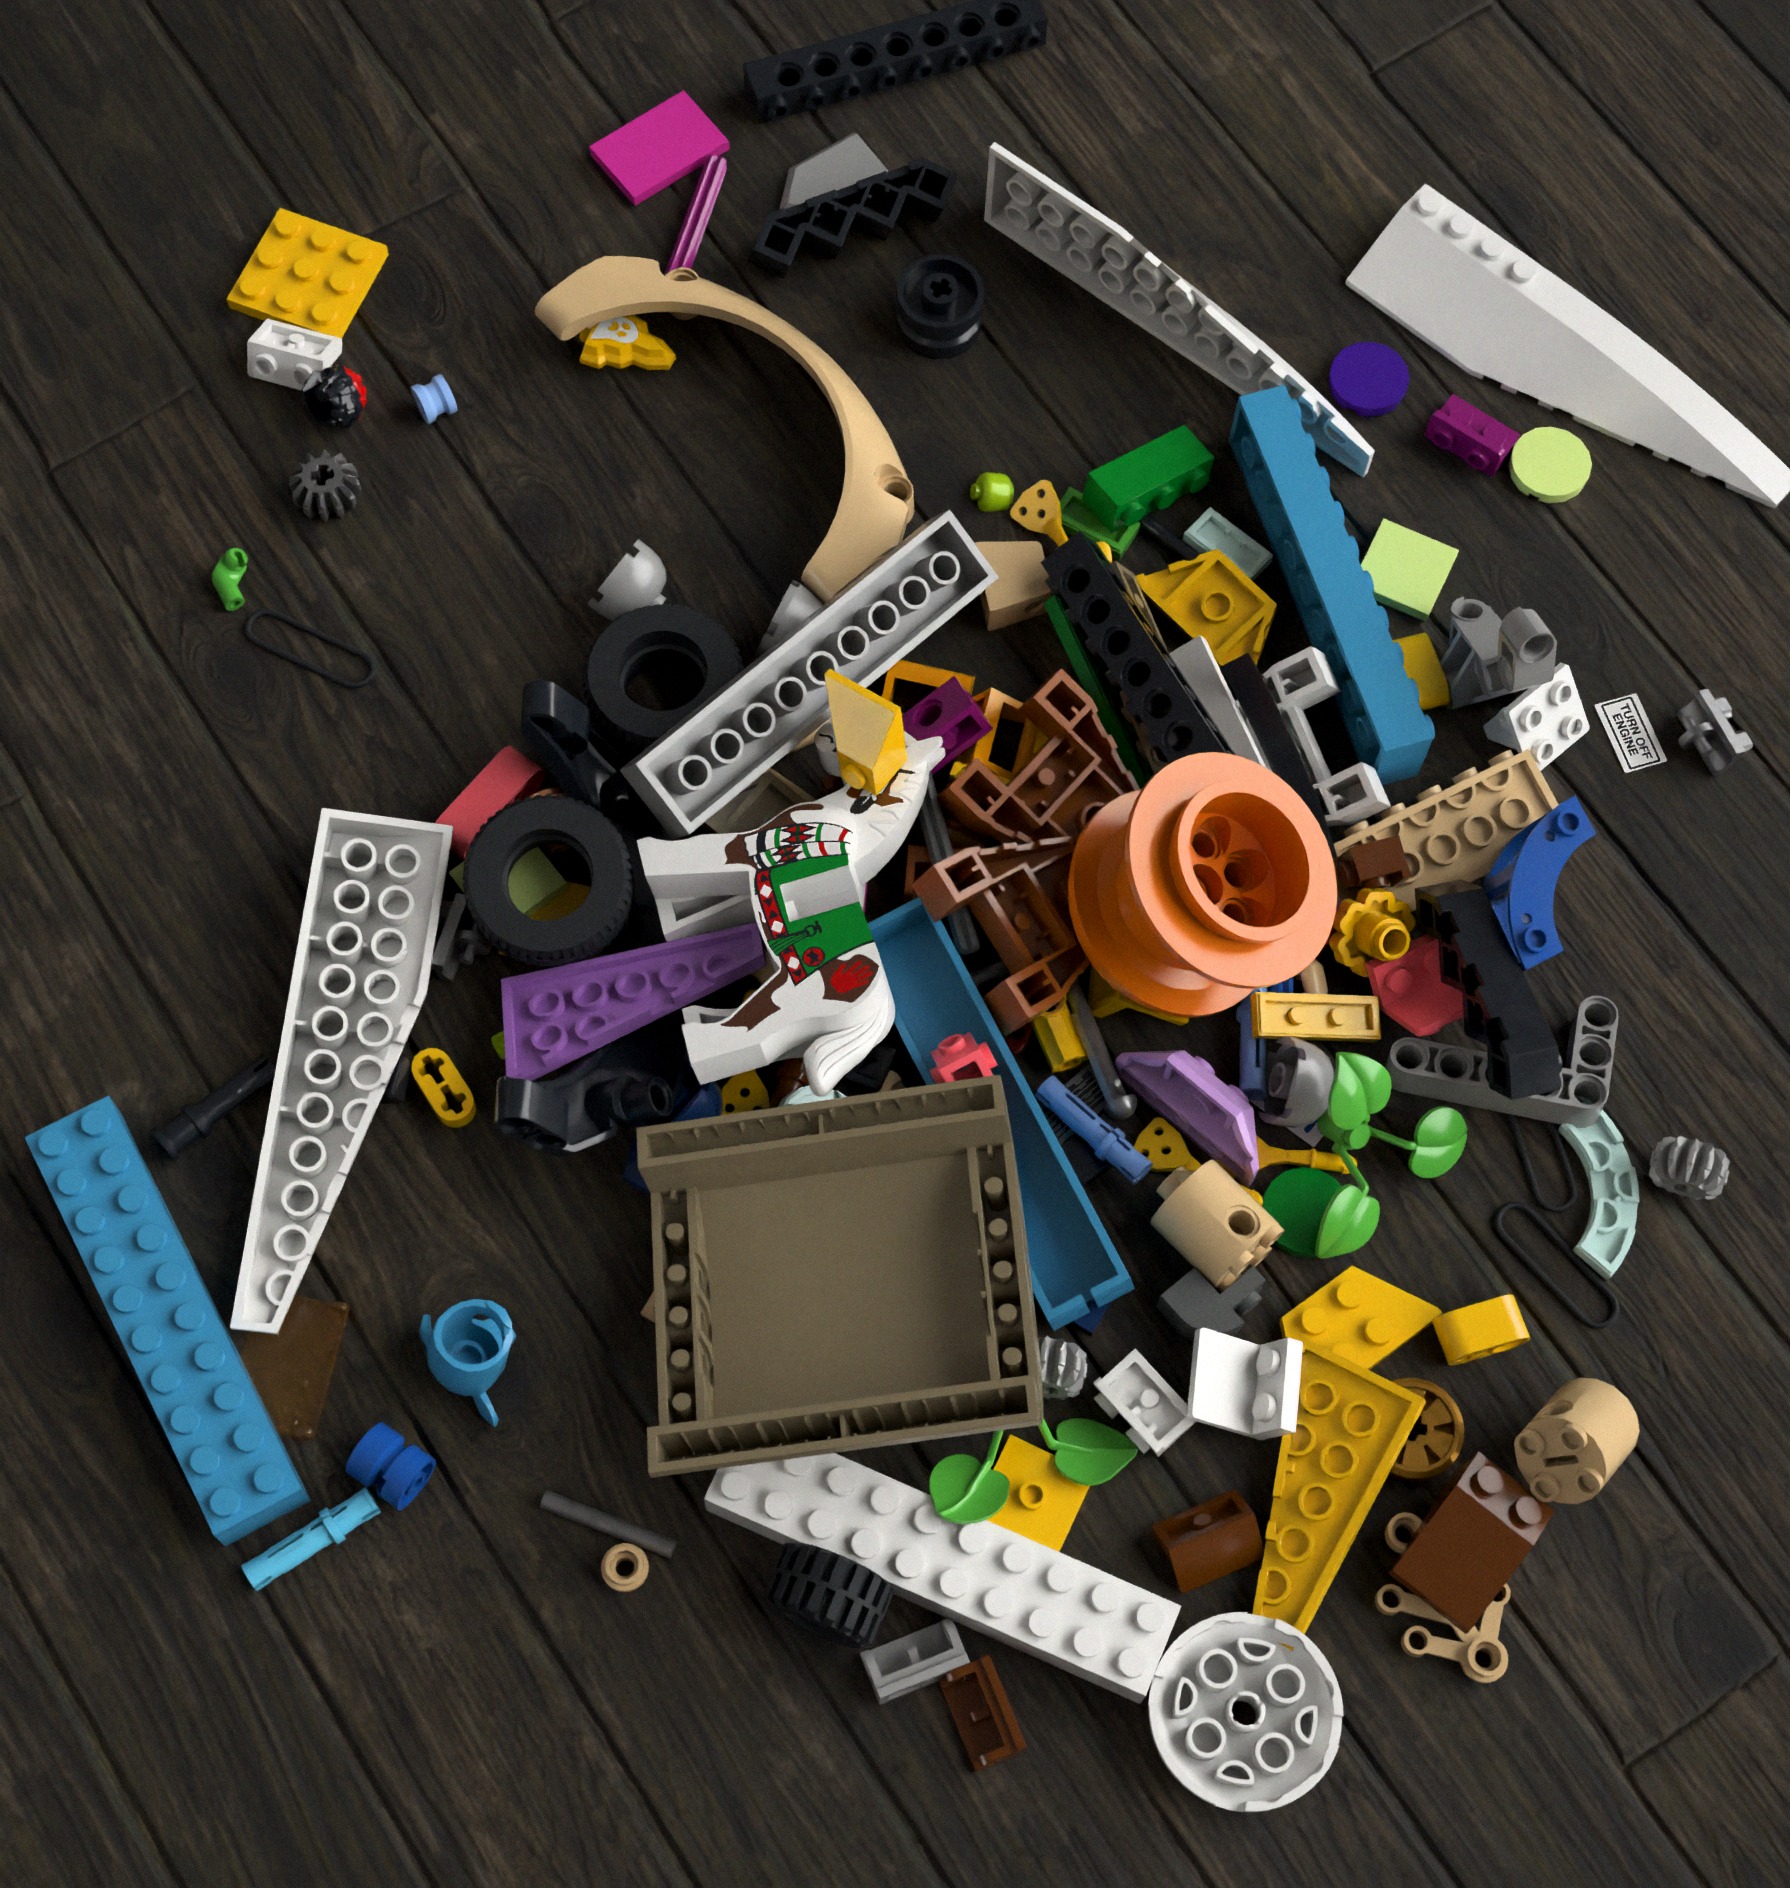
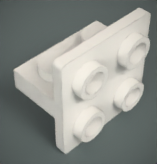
M1559 663L1555 667L1554 678L1551 682L1528 688L1483 726L1489 740L1516 749L1518 753L1529 749L1540 771L1587 733L1590 728L1570 667L1563 663Z

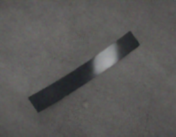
M1246 653L1220 666L1253 728L1272 772L1286 782L1305 802L1325 835L1332 858L1336 857V850L1326 819L1303 760L1249 653Z

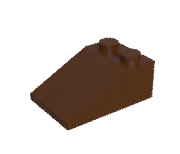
M1478 1451L1454 1471L1389 1574L1459 1630L1467 1634L1532 1549L1555 1511L1534 1497L1529 1490Z

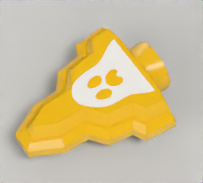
M635 314L602 321L592 328L588 329L586 327L580 332V340L585 342L579 361L581 364L597 369L605 365L622 369L634 364L646 370H670L676 360L675 353L664 340L650 334L647 322L635 316Z

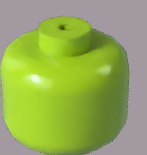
M985 472L980 474L976 482L972 484L970 497L972 500H977L978 507L984 512L1007 510L1013 502L1014 487L1007 475Z

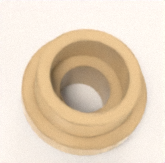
M621 1543L613 1546L606 1552L601 1563V1572L605 1582L612 1589L620 1592H630L639 1588L645 1582L649 1572V1563L647 1556L638 1546L630 1543ZM625 1560L631 1561L634 1564V1571L629 1576L619 1575L617 1573V1566L620 1562Z

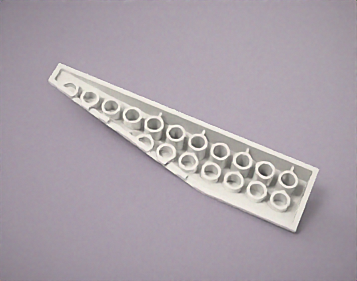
M996 142L990 146L985 222L1242 396L1285 385L1290 398L1297 400L1301 410V424L1305 433L1309 432L1312 435L1315 445L1361 477L1368 473L1375 450L1314 387L1269 346L1154 256L1123 227Z
M1427 184L1401 207L1346 279L1345 285L1472 376L1481 380L1484 376L1502 383L1500 388L1515 395L1517 391H1520L1538 399V405L1549 410L1558 408L1572 414V420L1631 446H1634L1635 443L1654 450L1652 455L1667 462L1669 458L1692 467L1690 472L1703 478L1708 475L1725 482L1726 488L1773 509L1790 492V469L1742 423L1687 375L1610 314Z
M321 809L230 1329L278 1335L426 998L453 836V826L335 809Z

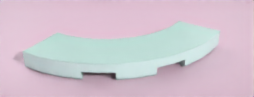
M1585 1098L1582 1102L1585 1105H1592L1589 1098ZM1602 1110L1597 1121L1592 1126L1576 1128L1572 1124L1563 1123L1559 1127L1558 1132L1569 1142L1579 1156L1590 1187L1591 1205L1588 1223L1581 1239L1572 1251L1608 1281L1629 1251L1636 1231L1637 1206L1640 1201L1635 1167H1632L1628 1153L1623 1145L1624 1139L1612 1120Z

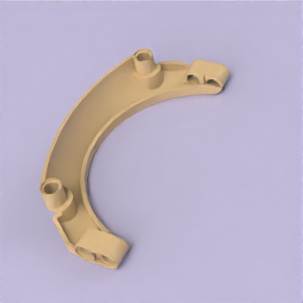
M604 256L575 271L547 292L537 303L535 315L562 341L569 340L586 327L590 329L602 321L641 313L670 312L672 316L681 320L692 319L698 314L722 319L745 327L773 342L799 362L816 381L836 416L845 450V478L836 516L823 542L806 565L801 581L825 604L902 542L906 525L914 515V489L889 434L867 399L843 369L817 344L782 318L732 290L698 277L696 272L689 268H676L664 276L660 272L659 262L656 260L627 256Z

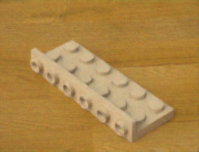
M1511 749L1490 759L1488 763L1491 767L1480 773L1477 772L1475 767H1472L1452 778L1455 785L1443 791L1438 784L1416 796L1418 803L1408 808H1405L1403 802L1380 813L1381 821L1369 826L1367 821L1364 820L1345 830L1343 833L1346 838L1334 843L1337 856L1332 858L1337 880L1338 908L1345 899L1356 901L1359 891L1363 889L1362 886L1348 890V888H1344L1341 885L1337 873L1338 857L1350 847L1397 835L1400 837L1412 877L1399 886L1391 888L1389 885L1382 889L1392 892L1395 899L1406 902L1410 907L1411 913L1416 911L1415 888L1461 879L1472 883L1486 876L1499 856L1501 849L1517 833L1559 805L1529 749L1516 755L1513 754Z

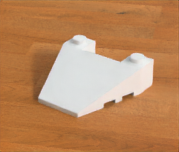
M1310 646L1272 665L1263 674V680L1300 753L1328 827L1353 825L1391 807L1374 767L1360 762L1331 776L1303 711L1341 692L1326 655ZM1237 699L1235 702L1265 766L1272 772L1253 728Z

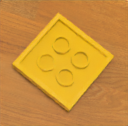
M279 208L228 295L227 302L229 308L263 321L271 319L342 338L389 255L387 246Z

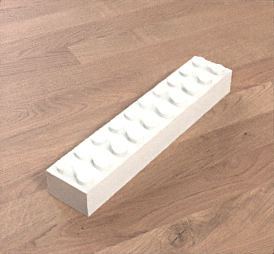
M836 1453L719 1468L704 1497L706 1511L783 1545L785 1543H806L847 1557L869 1568L885 1579L894 1590L893 1594L1139 1704L1147 1694L1181 1608V1605L988 1520L972 1524H957L943 1520L940 1516L936 1515L929 1494Z

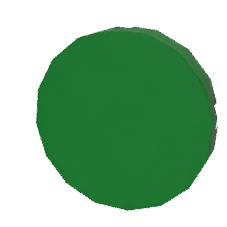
M1300 1167L1283 1172L1270 1183L1262 1198V1207L1285 1230L1274 1242L1276 1247L1292 1256L1307 1258L1316 1256V1240L1324 1211L1332 1196L1342 1187L1334 1177L1319 1169Z

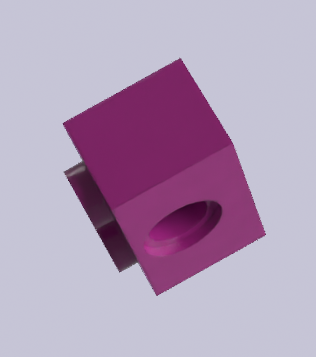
M955 676L902 715L904 731L917 741L935 736L942 737L943 743L940 748H944L946 754L931 770L932 775L993 729L975 699Z

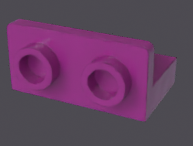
M1452 394L1441 410L1436 409L1431 415L1424 435L1431 439L1439 448L1451 451L1464 459L1472 468L1482 470L1492 477L1510 455L1515 443L1521 437L1519 433Z

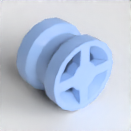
M441 374L432 377L431 382L424 386L416 384L410 387L415 404L427 424L435 422L437 416L442 413L453 414L458 411L454 396Z

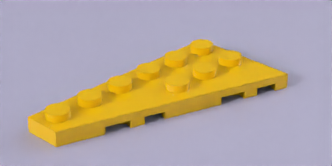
M1299 1335L1298 1341L1303 1342L1296 1433L1282 1436L1272 1494L1273 1503L1270 1521H1268L1265 1536V1551L1262 1568L1259 1571L1252 1614L1274 1620L1277 1618L1305 1635L1426 1401L1425 1398ZM1279 1643L1292 1651L1294 1649L1292 1646Z

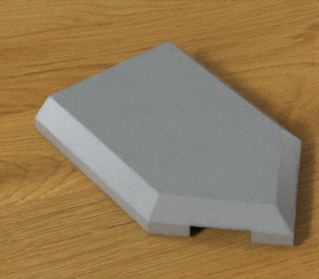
M852 133L789 168L780 209L784 208L785 210L804 203L805 200L834 189L836 191L856 184L859 180L889 171L857 133Z

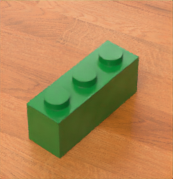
M1183 425L1089 472L1082 500L1110 532L1125 525L1132 526L1140 521L1144 515L1156 509H1165L1189 492L1196 493L1204 488L1210 478L1209 474L1214 456Z

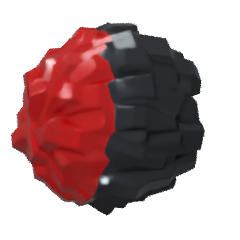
M338 364L326 367L322 371H312L309 378L303 382L302 401L304 402L305 412L310 413L320 426L350 428L361 418V413L367 402V390L361 384V376L355 374L352 369Z

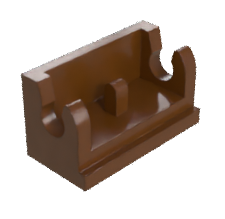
M989 1654L944 1674V1678L939 1679L938 1682L975 1773L1025 1752L1027 1745Z

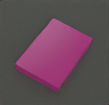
M683 90L590 145L589 149L593 159L632 204L636 206L703 166L708 156L714 154L718 157L728 151L729 140Z

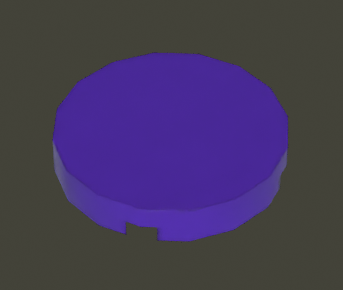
M1375 342L1355 343L1342 349L1334 358L1328 377L1330 393L1336 402L1346 410L1349 407L1357 411V415L1365 417L1382 416L1395 410L1405 397L1410 380L1408 367L1401 356L1388 346Z

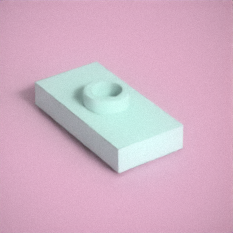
M1211 507L1183 535V541L1200 554L1219 549L1252 581L1263 572L1273 559L1272 553Z

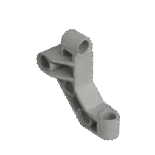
M1460 597L1452 603L1449 635L1450 647L1440 662L1449 687V702L1445 705L1449 710L1525 690L1553 680L1557 641L1535 610L1518 607L1510 611L1501 621L1490 606L1479 600H1464V597Z

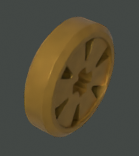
M1419 1378L1393 1380L1391 1382L1425 1398L1426 1404L1417 1419L1418 1426L1416 1428L1423 1430V1435H1417L1413 1441L1406 1440L1388 1476L1399 1481L1411 1483L1431 1480L1446 1471L1461 1451L1464 1441L1462 1415L1451 1396L1436 1384Z

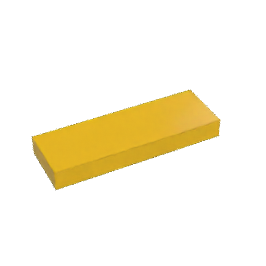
M1255 992L1250 995L1252 1034L1254 1039H1279L1286 1036L1301 1040L1376 1042L1381 1039L1378 996Z

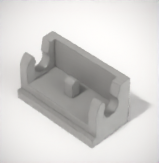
M949 1618L872 1650L860 1653L879 1705L938 1682L939 1679L945 1677L944 1674L970 1663L955 1624Z

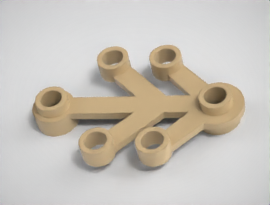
M1407 1512L1395 1515L1385 1528V1539L1389 1547L1398 1553H1402L1408 1543H1402L1396 1538V1529L1399 1527L1406 1528L1412 1538L1422 1522L1421 1519ZM1507 1583L1501 1589L1502 1600L1499 1602L1492 1601L1484 1611L1479 1631L1473 1626L1467 1634L1459 1630L1417 1595L1406 1593L1397 1585L1387 1584L1376 1593L1375 1605L1382 1614L1391 1616L1402 1612L1450 1625L1461 1641L1431 1636L1426 1628L1412 1626L1404 1632L1401 1638L1402 1649L1409 1656L1420 1657L1426 1653L1459 1662L1463 1672L1470 1679L1478 1683L1494 1682L1505 1673L1508 1666V1654L1504 1645L1498 1640L1503 1607L1511 1596L1510 1587ZM1384 1592H1392L1397 1596V1607L1389 1608L1384 1604L1382 1600ZM1417 1633L1423 1637L1425 1643L1423 1649L1416 1650L1410 1645V1634ZM1477 1651H1484L1489 1655V1667L1483 1668L1476 1663L1475 1654Z

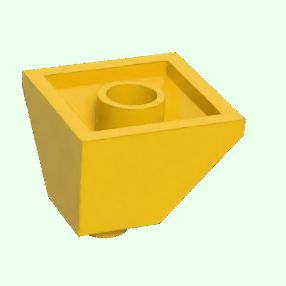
M829 668L824 676L841 777L853 788H863L877 796L907 761L901 707Z

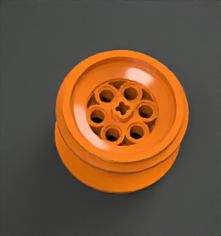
M1206 752L1188 755L1172 762L1150 778L1142 789L1119 796L1094 814L1081 832L1074 848L1068 880V903L1072 924L1084 953L1097 972L1114 989L1133 1002L1151 1010L1170 1016L1196 1018L1226 1010L1246 998L1255 988L1279 984L1304 970L1323 949L1331 932L1337 905V880L1331 851L1319 823L1301 797L1286 782L1267 768L1249 759L1228 753Z

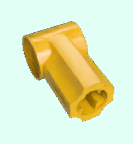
M1066 995L1054 1005L1056 1007L1055 1010L1044 1012L1041 1016L1028 1023L1035 1031L1052 1073H1063L1072 1070L1088 1059L1067 1008Z

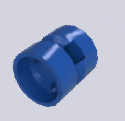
M379 1422L357 1444L347 1461L345 1471L366 1488L376 1485L377 1495L399 1511L407 1507L423 1489L434 1471L436 1460L416 1445L405 1447V1439L401 1434L384 1422Z

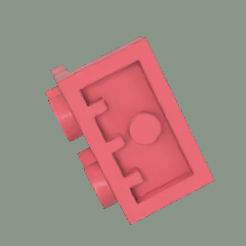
M1426 934L1411 941L1406 953L1398 959L1381 961L1374 958L1365 963L1373 995L1378 996L1379 1009L1416 1036L1421 1037L1435 1034L1443 1026L1464 1017L1462 992L1441 982L1438 939Z

